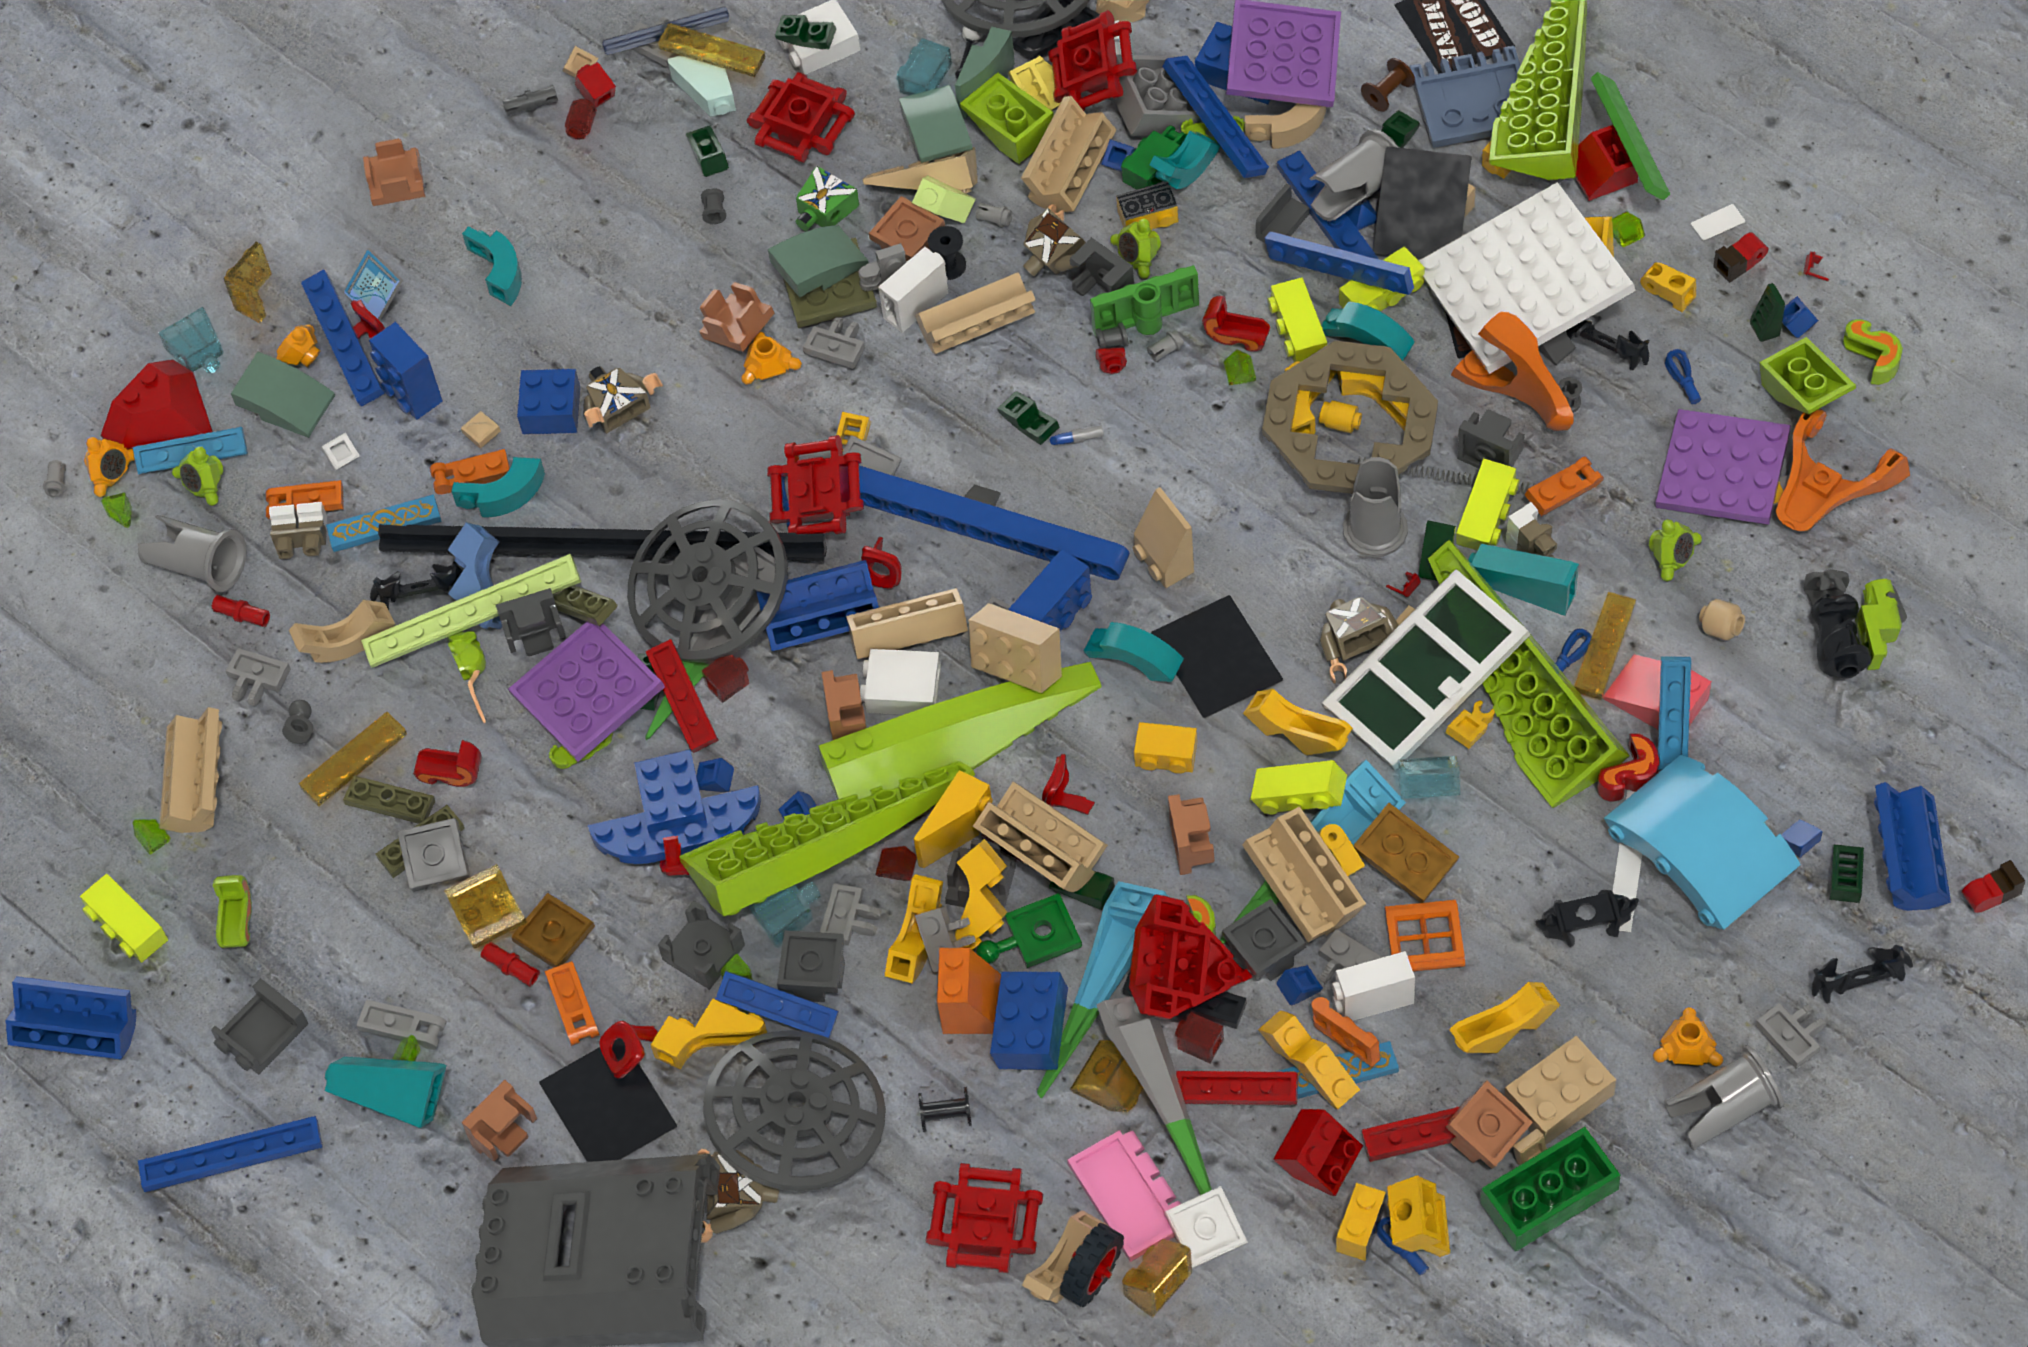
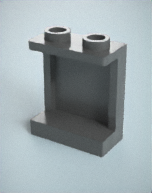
M261 978L252 986L256 995L221 1030L217 1026L211 1029L216 1039L213 1043L224 1054L232 1053L235 1056L234 1060L240 1067L246 1071L252 1069L258 1075L308 1025L303 1011Z

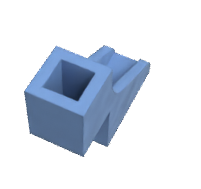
M466 522L448 548V551L456 557L454 561L465 568L448 593L456 601L493 586L489 565L499 541L479 525ZM499 616L478 624L484 629L489 627L502 628Z

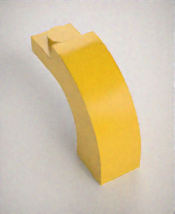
M917 874L912 877L905 918L896 941L888 950L884 976L913 984L921 973L928 955L915 915L942 907L940 899L943 881Z

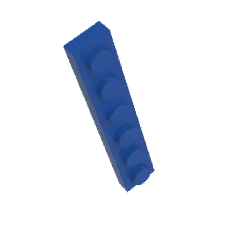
M1186 55L1166 58L1163 68L1243 178L1265 175L1269 166L1189 57Z
M1300 150L1277 161V169L1287 183L1292 186V190L1302 204L1310 207V215L1334 248L1379 259L1346 213L1330 222L1316 214L1311 207V203L1325 184L1318 180H1310V177L1316 174V172Z
M1271 231L1264 238L1270 259L1409 295L1414 289L1410 267Z
M323 269L302 281L301 284L358 404L362 407L385 394L328 273Z
M316 1116L138 1160L142 1189L144 1192H149L323 1148L318 1120Z

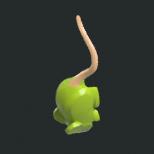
M461 631L447 637L450 642L448 646L463 680L469 679L468 688L483 723H486L473 688V683L486 667L485 655L480 648L479 641L475 640L477 637L475 632Z

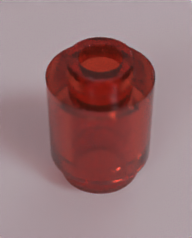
M579 99L571 103L565 121V131L569 137L582 140L590 133L597 112L596 107L591 101Z

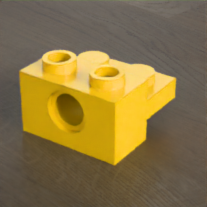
M1416 1175L1387 1186V1205L1390 1211L1391 1222L1390 1236L1393 1245L1411 1253L1423 1249L1439 1257L1450 1254L1445 1196L1437 1193L1436 1184Z

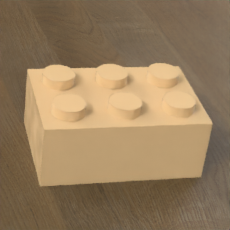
M990 603L968 619L972 668L1043 693L1062 677L1059 628Z
M1575 1036L1506 1086L1504 1096L1533 1122L1528 1128L1530 1133L1538 1129L1544 1134L1545 1144L1547 1145L1615 1094L1616 1079L1586 1045Z

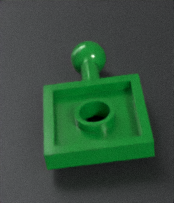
M1060 893L1008 912L1005 915V921L1012 936L997 943L991 940L982 941L976 948V954L988 964H991L998 959L1000 953L1018 947L1026 967L1029 968L1081 948L1082 941ZM1041 925L1051 928V932L1045 936L1036 934L1035 930Z

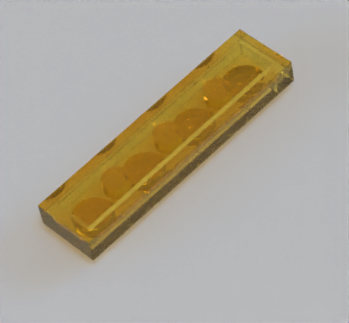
M671 23L667 25L658 41L660 50L752 77L757 75L766 58L765 51Z
M1608 592L1574 685L1580 694L1602 700L1636 606V599Z
M388 712L384 713L299 782L301 790L319 807L350 782L353 776H357L405 737L407 732Z

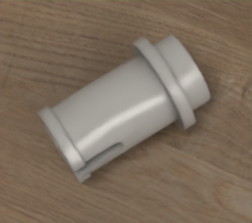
M984 203L978 205L982 210H976L977 220L996 223L1001 228L1009 226L1011 223L1012 211L1008 210L1007 206L999 208Z
M1168 331L1164 338L1148 346L1147 351L1148 353L1152 352L1150 357L1155 362H1158L1172 351L1181 350L1184 342L1177 331Z
M58 460L48 463L47 480L43 482L45 493L51 497H58L65 491L63 479L66 465Z

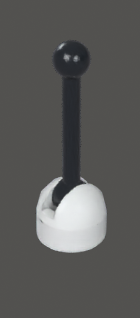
M965 26L962 29V36L967 44L960 68L955 72L957 79L970 52L972 43L979 42L983 36L982 33L973 31Z

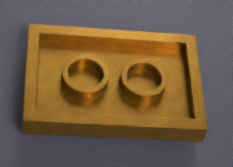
M1390 803L1385 806L1353 845L1359 856L1420 903H1423L1459 859L1457 854Z

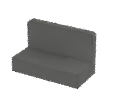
M1286 183L1256 218V238L1264 243V238L1270 231L1291 237L1310 214V207L1292 198L1291 185Z

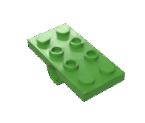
M1195 266L1178 268L1174 272L1154 276L1146 281L1129 284L1121 289L1109 293H1101L1096 297L1090 298L1092 329L1095 337L1096 329L1106 330L1116 327L1121 322L1124 324L1125 329L1135 326L1141 334L1153 335L1161 330L1163 324L1162 317L1198 306V273Z

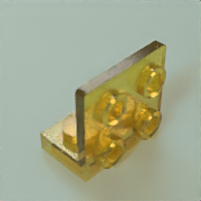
M257 241L243 253L242 258L234 267L227 271L223 280L234 309L261 323L266 317V313L258 290L272 273L263 247Z
M497 864L444 890L456 918L474 949L527 922Z

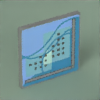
M367 248L343 293L351 301L361 299L367 310L378 320H381L403 279L371 249Z

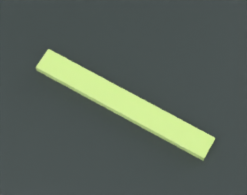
M569 554L361 641L369 665L374 668L498 617L496 604L551 588L553 594L582 581L573 556Z

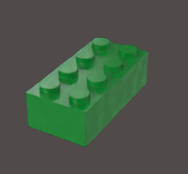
M1583 1127L1481 1188L1480 1204L1516 1252L1619 1190L1621 1175L1586 1127Z

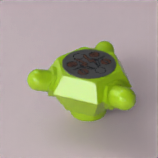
M1141 219L1139 222L1135 221L1122 228L1119 234H1113L1110 242L1112 245L1118 246L1120 256L1133 265L1134 269L1138 270L1139 277L1146 279L1150 276L1151 261L1160 249L1161 241L1157 232L1150 229L1149 221Z
M196 447L194 451H191L180 461L179 466L173 468L172 475L175 478L181 479L182 485L195 496L205 498L208 505L214 506L218 503L217 484L223 474L222 463L216 456L207 455L203 447Z
M1670 519L1664 520L1662 529L1654 531L1649 540V548L1660 563L1661 578L1666 582L1673 579L1674 571L1684 567L1694 554V546L1702 541V536L1699 533H1693L1689 527L1677 521L1673 522Z

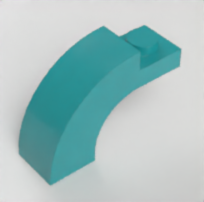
M1189 130L1184 142L1174 154L1169 157L1153 156L1149 165L1157 169L1156 178L1163 182L1168 181L1169 185L1175 189H1183L1199 178L1212 162L1221 146L1209 137Z
M468 226L462 233L466 249L493 264L492 271L485 279L489 294L512 306L518 297L522 284L521 269L513 245L507 237L497 230L489 237L484 231H477Z
M1347 302L1343 309L1332 308L1321 324L1325 336L1348 337L1358 340L1363 344L1390 347L1402 361L1415 343L1409 333L1392 318L1360 303Z
M513 457L509 471L502 478L492 483L453 482L452 495L456 507L465 509L479 508L482 517H497L519 509L534 497L544 480L545 471L541 458Z
M1111 622L1108 629L1095 628L1083 650L1089 658L1116 659L1126 662L1139 669L1150 681L1172 682L1184 660L1174 648L1160 638L1140 628L1118 622Z

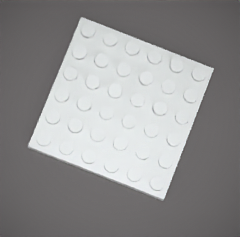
M1558 182L1419 260L1425 267L1424 281L1489 374L1512 361L1506 352L1478 335L1488 321L1499 312H1509L1517 316L1533 332L1539 346L1636 291L1633 282Z

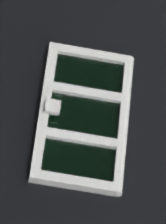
M1455 569L1321 704L1337 719L1346 721L1353 728L1351 731L1396 770L1530 636V633L1461 572Z

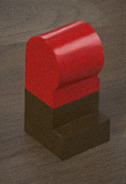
M1749 232L1728 248L1723 246L1716 250L1713 267L1730 283L1759 263L1766 256L1769 248L1753 232Z
M2009 860L2001 864L1999 869L1985 875L1983 878H1978L1968 883L1962 889V894L1974 912L1980 913L2020 896L2025 885V879L2013 862Z

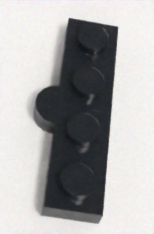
M1130 969L1123 987V994L1132 997L1133 995L1129 989ZM1223 992L1179 1013V1015L1171 1018V1020L1185 1022L1192 1015L1237 1029L1247 1004V999L1232 993Z

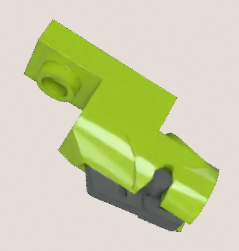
M1877 579L1865 585L1866 590H1863L1865 605H1861L1855 619L1860 643L1869 648L1872 655L1871 663L1867 666V670L1880 668L1883 659L1887 656L1886 643L1896 641L1902 623L1907 619V614L1899 599L1900 597L1889 579Z

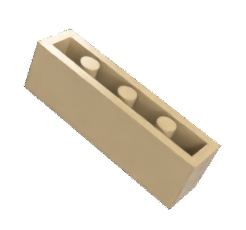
M957 588L846 616L852 646L857 659L869 658L870 649L901 650L907 646L919 643L925 644L935 639L947 636L952 637L968 631L963 602Z

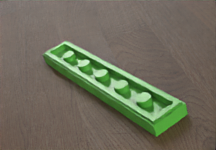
M1596 72L1591 77V81L1646 192L1661 200H1665L1670 195V192L1615 81Z

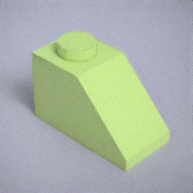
M927 175L922 179L912 203L936 215L965 223L976 198Z

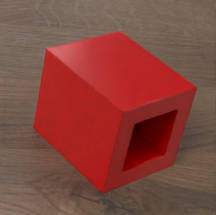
M598 62L591 66L587 64L577 71L575 86L592 109L597 108L615 96L616 85Z

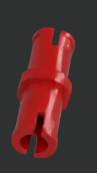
M216 595L213 599V612L233 617L234 621H246L266 627L270 620L269 610L252 606L245 600L237 601L221 595Z
M493 942L487 943L481 952V958L496 965L503 974L514 976L529 987L537 981L540 975V970L520 960L519 955L514 952L510 954Z

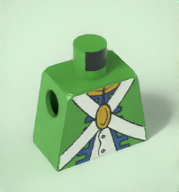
M816 166L796 197L797 208L800 214L796 219V224L804 231H808L814 223L820 227L836 225L860 205L857 189Z

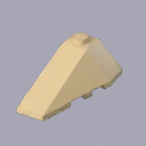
M975 147L972 150L935 159L932 163L929 161L924 163L916 161L908 165L909 168L904 169V166H898L868 174L862 179L865 185L918 190L922 179L928 175L961 192L969 193L971 192V187L978 183Z

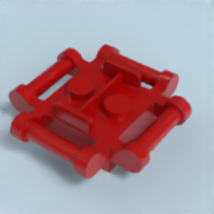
M1107 10L1100 13L1099 17L1075 27L1068 26L1062 29V39L1057 41L1058 47L1048 52L1049 61L1052 62L1055 83L1053 97L1055 102L1061 103L1064 97L1072 96L1083 111H1085L1086 107L1111 97L1116 99L1123 96L1124 91L1119 77L1131 76L1137 73L1136 63L1133 62L1130 41L1132 27L1129 21L1115 23L1113 14ZM1119 36L1122 55L1121 64H1117L1114 37ZM1088 91L1093 93L1083 98L1081 97L1082 92Z
M798 72L793 79L788 78L786 82L773 79L768 86L769 91L755 112L750 113L746 121L751 127L755 129L760 128L755 137V145L762 148L765 146L791 155L796 161L804 163L811 147L817 149L823 155H830L834 149V142L846 123L852 121L855 112L852 108L842 104L846 98V89L830 87L807 78L806 74ZM833 114L837 115L838 118L825 138L819 137ZM773 132L778 134L779 140L770 137L771 133Z
M839 435L830 436L828 440L796 444L795 442L786 443L784 452L787 458V465H771L767 467V476L770 477L772 504L769 522L774 524L790 522L788 533H845L846 516H850V512L864 509V501L860 498L859 464L862 463L861 454L852 452L843 455L842 440ZM831 451V458L816 457L799 460V455ZM788 476L789 511H783L782 477ZM832 519V521L802 526V523Z
M961 1163L958 1185H952L944 1181L934 1182L933 1194L935 1195L931 1227L926 1233L925 1242L930 1245L949 1247L946 1267L956 1268L957 1265L999 1269L1000 1273H1009L1013 1253L1028 1255L1036 1253L1037 1242L1034 1241L1038 1209L1039 1205L1043 1203L1044 1194L1037 1190L1020 1191L1022 1183L1021 1168H1012V1171L977 1168L971 1167V1164ZM969 1180L1011 1183L1010 1190L969 1186ZM947 1197L955 1198L951 1234L942 1232ZM1020 1204L1027 1205L1022 1239L1015 1240Z

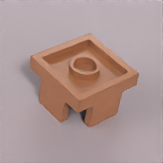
M401 139L375 143V148L378 156L363 157L365 176L373 206L426 197L420 154L416 147L410 148L407 151L404 150Z
M901 196L869 232V238L879 244L881 250L901 243L905 250L907 262L924 247L929 249L928 237L930 233L938 227L945 226V221Z
M734 282L731 285L734 294L731 293L726 300L720 290L714 289L701 304L700 310L705 318L702 320L704 326L699 332L705 340L744 352L775 312L770 305L764 304L759 300L752 287Z
M833 670L821 672L833 740L867 728L858 675L851 674L834 677Z
M1179 794L1168 796L1170 828L1180 875L1192 873L1193 866L1215 862L1213 844H1210L1208 835L1211 828L1206 804H1204L1202 797L1181 801Z
M504 1079L462 1121V1125L472 1147L480 1154L483 1152L495 1162L499 1158L495 1147L505 1156L509 1157L528 1138L527 1132L518 1126L514 1120L522 1114L533 1123L537 1117L533 1107L515 1092L514 1087Z
M1485 1081L1452 1115L1446 1128L1456 1136L1451 1141V1144L1473 1163L1481 1159L1493 1169L1533 1122L1490 1082Z

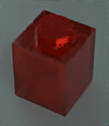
M733 655L720 657L702 670L705 685L722 703L750 684L747 675L749 668L740 657L735 658Z
M1190 1012L1186 1021H1180L1175 1032L1178 1050L1211 1064L1224 1040L1223 1026Z

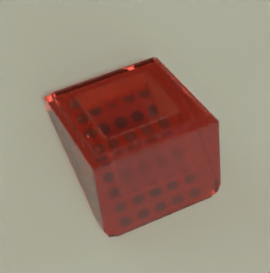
M906 846L884 848L881 851L875 875L911 881L917 856Z

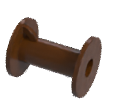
M1391 58L1388 60L1387 69L1389 73L1377 85L1366 82L1361 86L1363 98L1377 111L1385 112L1389 108L1387 96L1400 84L1405 87H1411L1415 83L1413 72L1400 59Z

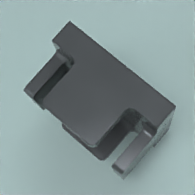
M1486 410L1479 421V414L1473 412L1469 420H1464L1459 427L1457 459L1479 469L1483 458L1513 467L1523 451L1525 434L1519 432L1514 441L1508 440L1504 436L1511 426V419L1494 411Z
M551 588L496 604L511 653L516 652L513 641L519 639L523 642L527 656L552 650L554 646L549 631L557 628L560 638L565 637Z
M972 839L971 849L979 844L981 840ZM988 842L1007 867L1001 872L1004 876L1002 880L992 888H989L987 884L986 886L1005 908L1017 859L1016 857L1002 855L999 844ZM959 847L958 851L953 850L947 872L948 890L945 897L946 904L965 907L970 893L969 883L965 873L956 862L971 849Z
M1272 899L1222 930V936L1231 946V953L1234 955L1233 959L1242 969H1247L1257 979L1266 974L1270 981L1283 974L1285 970L1291 969L1294 966V956L1306 948V941Z
M784 930L777 980L778 989L792 990L794 995L812 1002H825V992L838 993V989H842L845 968L843 956L844 934Z

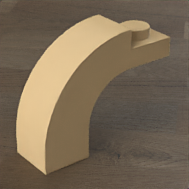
M1296 103L1292 109L1279 115H1245V135L1249 140L1254 141L1272 140V149L1293 146L1306 140L1319 128L1325 117L1326 107Z
M363 600L348 617L337 623L327 626L294 623L289 632L299 652L310 653L314 662L324 663L343 660L364 651L362 639L393 627L395 622L385 603Z
M1083 1210L1071 1216L1060 1241L1050 1257L1043 1265L1026 1275L1022 1286L1029 1289L1031 1294L1038 1299L1051 1300L1056 1304L1064 1297L1060 1294V1285L1064 1281L1063 1276L1069 1268L1068 1265L1073 1258V1253L1076 1252L1079 1245L1083 1244L1087 1234L1090 1235L1091 1230L1095 1226L1097 1227L1099 1223L1104 1222Z

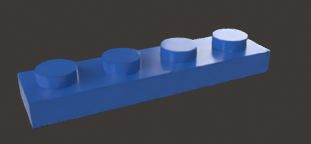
M725 971L716 996V1000L805 1032L825 1036L829 1039L839 1013L838 1010L729 971Z

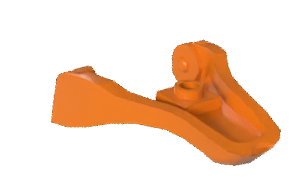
M1499 312L1488 321L1478 335L1506 352L1517 367V375L1515 376L1505 366L1489 374L1472 350L1454 368L1451 376L1467 385L1508 395L1530 405L1544 420L1546 427L1551 430L1564 431L1570 429L1574 422L1573 412L1562 390L1541 358L1537 338L1517 316L1509 312Z
M1819 408L1809 415L1803 412L1793 432L1791 473L1776 509L1777 517L1784 525L1793 530H1811L1837 506L1854 498L1885 491L1909 477L1910 471L1907 457L1890 448L1880 458L1877 468L1872 474L1861 481L1854 482L1842 479V475L1820 462L1816 464L1809 457L1804 443L1808 437L1813 438L1823 427L1827 416L1826 411Z

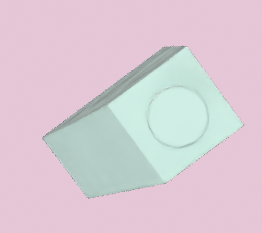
M719 46L667 59L672 80L710 117L736 111L733 93Z

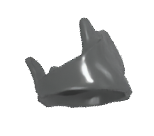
M1834 569L1806 574L1804 591L1811 605L1813 606L1825 594L1833 596L1843 595L1849 585V575L1847 572Z

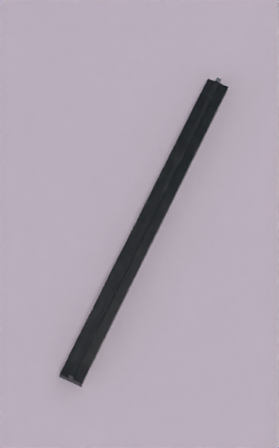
M379 524V551H399L403 553L440 552L449 554L451 552L448 551V548L463 526H399ZM481 526L499 541L493 552L496 555L537 554L542 556L544 554L548 556H566L571 554L572 556L589 555L593 557H635L645 538L652 532V530ZM662 531L651 544L644 557L653 558L660 546L672 535L671 531ZM693 531L685 536L690 545L704 542L708 531ZM720 531L716 545L726 551L740 542L732 534ZM743 532V533H744L748 538H750V537H752V536H754V535H756V534H758V533H760V532ZM778 533L785 547L788 561H824L827 553L824 534ZM770 541L757 546L774 557ZM676 542L670 546L662 558H675L681 551Z

